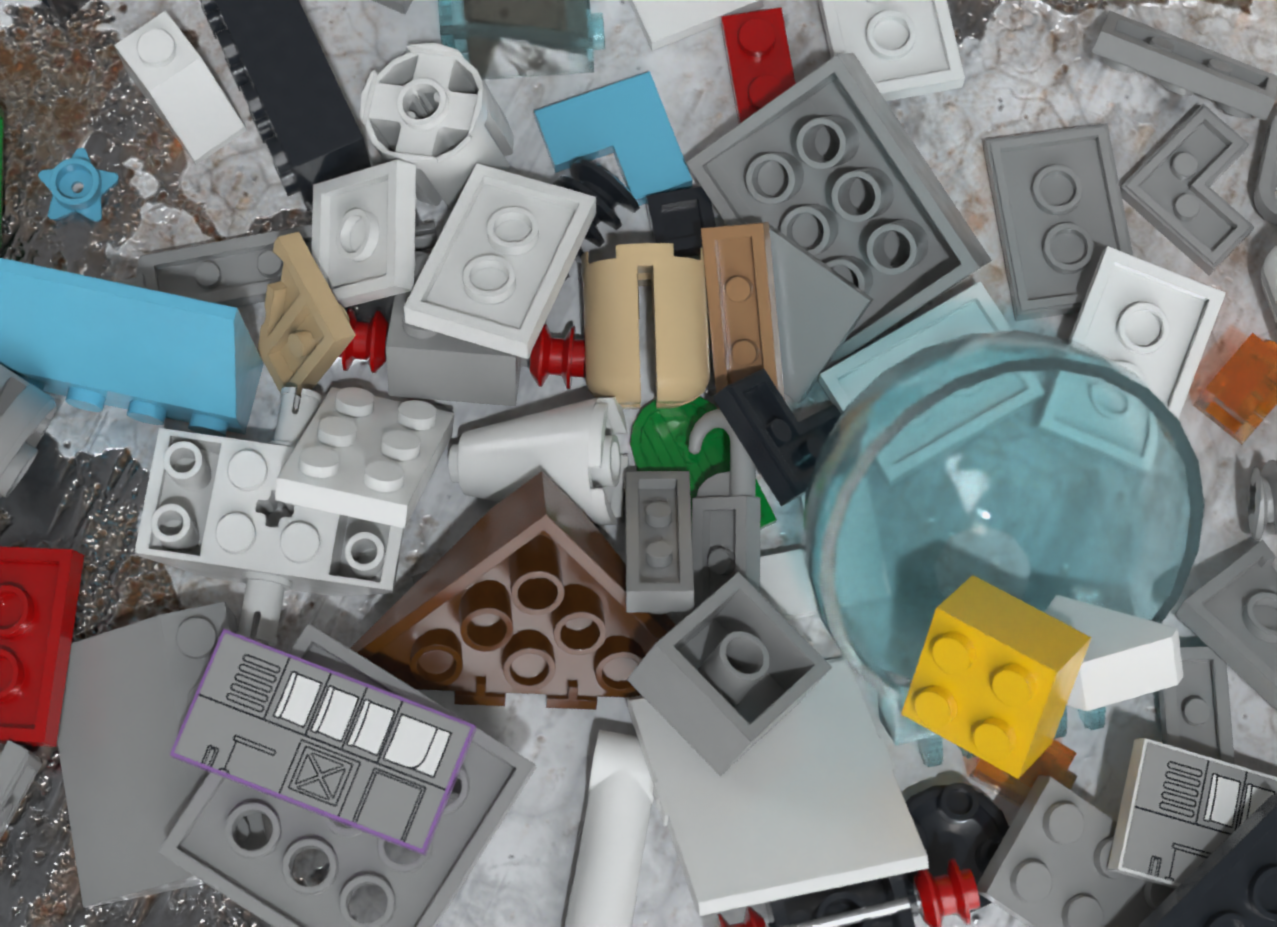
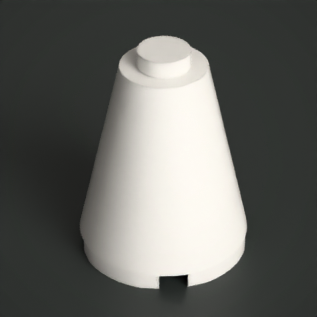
M598 397L465 431L460 437L459 444H453L449 451L448 467L451 481L459 483L462 492L467 496L500 502L542 471L587 515L592 523L616 525L618 524L616 518L623 517L626 508V472H629V454H621L619 441L615 435L627 434L622 406L618 404L616 397Z

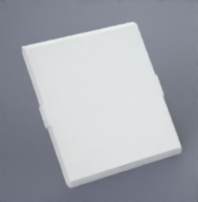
M846 658L826 660L832 666L828 673L795 708L721 776L715 772L642 695L627 698L628 711L654 785L653 795L656 808L659 810L663 825L668 826L696 912L700 916L929 868L926 851L895 778V767L883 738L878 736Z

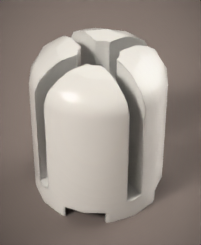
M438 43L411 44L407 46L410 51L409 53L392 60L379 74L375 69L370 73L361 93L360 119L366 127L372 144L386 162L397 159L416 165V198L419 201L438 206L443 199L448 208H454L476 163L508 171L510 164L504 156H509L513 153L514 135L505 114L478 70L463 57L461 52Z

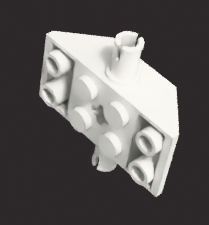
M284 387L281 389V402L274 440L267 443L159 428L134 551L136 556L201 576L245 583L246 590L236 634L254 641L256 639L261 640V643L267 646H276L277 644L276 635L284 591L294 590L335 597L393 593L405 529L275 501L277 476L321 403L322 396L319 393L302 388L301 397L296 395V387ZM288 508L292 517H281L278 527H272L267 519L268 516L276 509Z

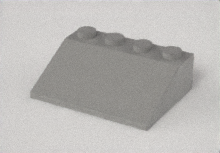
M854 53L835 55L686 162L727 225L769 222V226L776 228L874 299L825 370L992 261Z
M225 602L160 614L71 643L57 744L84 908L206 884L159 854L158 850L210 773L174 759L170 756V752L223 629L234 633L238 631L236 616ZM251 813L242 818L236 828V840L239 846L250 851L264 847L271 839L273 832L270 818L261 813Z

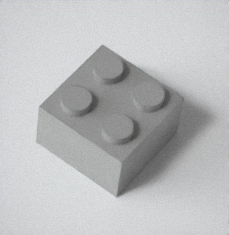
M738 572L655 643L627 680L721 776L795 708L828 673L832 666Z

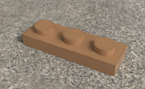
M769 222L701 228L716 393L724 387L764 368L785 400Z

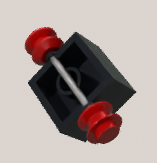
M951 858L948 862L946 874L934 877L928 869L918 870L913 882L914 891L913 889L906 890L903 876L899 874L765 902L770 922L767 923L768 927H915L913 917L919 916V913L922 920L929 927H942L943 917L957 914L965 925H970V910L980 908V900L971 869L959 870L955 859ZM751 906L746 907L744 920L740 923L730 925L721 913L717 914L719 927H766L764 918Z

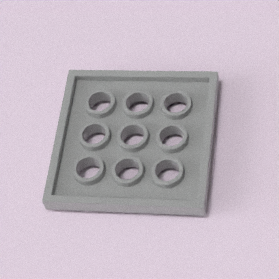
M309 623L288 653L465 721ZM477 728L458 774L462 783L459 797L445 807L426 856L421 855L415 862L406 865L397 864L389 859L386 852L387 841L355 828H340L333 824L329 818L213 773L208 774L158 850V853L273 927H436L533 774L536 765ZM261 813L268 816L272 822L273 832L271 839L261 849L254 851L245 850L239 846L236 840L237 825L246 815ZM307 849H319L325 852L330 862V870L325 880L313 887L299 885L292 874V865L295 858ZM364 885H376L382 888L387 896L385 913L379 920L373 923L357 922L349 911V901L356 889Z

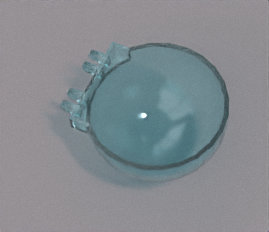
M1020 330L963 334L917 350L881 372L846 406L820 449L805 493L802 553L814 606L819 617L850 667L877 690L879 720L895 746L917 741L919 754L924 765L928 766V768L942 765L944 756L943 737L901 715L936 607L972 575L1043 612L1055 596L1060 595L1162 624L1180 598L1199 551L1205 507L1199 461L1178 418L1137 375L1127 367L1073 340ZM1067 705L1054 739L1065 737L1067 734V707H1069ZM1106 706L1090 711L1078 709L1080 719L1085 728L1090 729V731L1104 728V725H1106ZM958 746L962 756L967 757V759L977 757Z

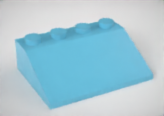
M0 258L1 365L44 392L66 396L65 402L82 410L102 412L104 405L127 409L128 417L147 424L163 425L165 418L188 422V428L199 434L226 437L227 431L245 435L264 363L238 308Z

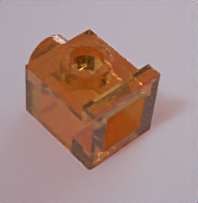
M1252 333L1193 404L1195 408L1241 445L1244 444L1277 404V343L1268 339L1262 341Z

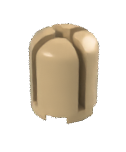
M673 243L615 245L616 258L599 260L589 263L588 251H586L581 256V278L583 279L586 384L591 394L595 398L616 397L622 409L641 410L639 286H652L656 408H676L695 400L704 393L710 380L708 299L703 248H700L699 260L674 256Z

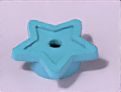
M78 148L70 159L62 161L54 169L42 170L38 175L39 179L53 194L48 211V217L53 221H58L78 213L95 223L102 220L101 198L115 187L119 181V176L116 173L95 169L84 148ZM75 184H82L84 188L80 193L73 192L72 189Z

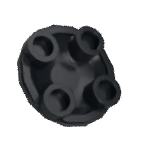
M965 783L934 785L912 795L906 801V805L926 851L929 872L934 877L946 874L949 859L954 858L959 870L971 869L977 886L1010 827L1002 810L983 793L976 791ZM918 871L902 874L906 890L913 889L914 891L913 882ZM979 894L980 908L991 904V901Z

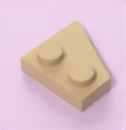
M298 231L279 236L274 241L273 253L283 261L281 281L267 285L264 304L266 317L264 324L261 325L257 351L280 394L281 389L284 387H296V395L301 397L302 388L312 390L356 334L350 325L346 310L337 302Z

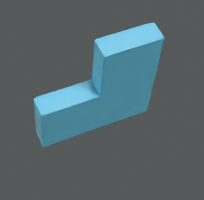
M650 71L534 111L537 126L555 173L570 168L578 159L592 161L613 153L625 185L639 206L646 204V196L692 188L693 180Z

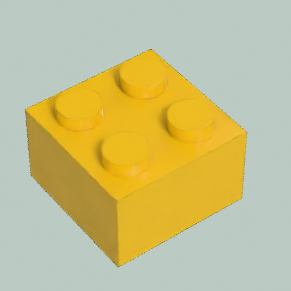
M972 575L936 607L901 715L1019 779L1052 744L1092 637Z

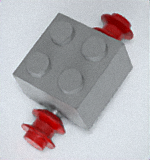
M415 251L414 285L431 252ZM411 291L394 296L390 325L379 310L375 312L370 322H359L353 309L348 308L347 314L350 325L356 336L338 357L342 358L343 371H348L353 361L359 359L367 360L371 372L377 373L387 361L389 396L516 406L521 366L528 367L529 361L530 374L538 387L543 386L549 375L562 376L566 388L571 389L572 377L584 378L585 340L575 339V326L570 328L565 338L552 337L548 325L544 324L529 358L526 359L405 323L403 307Z

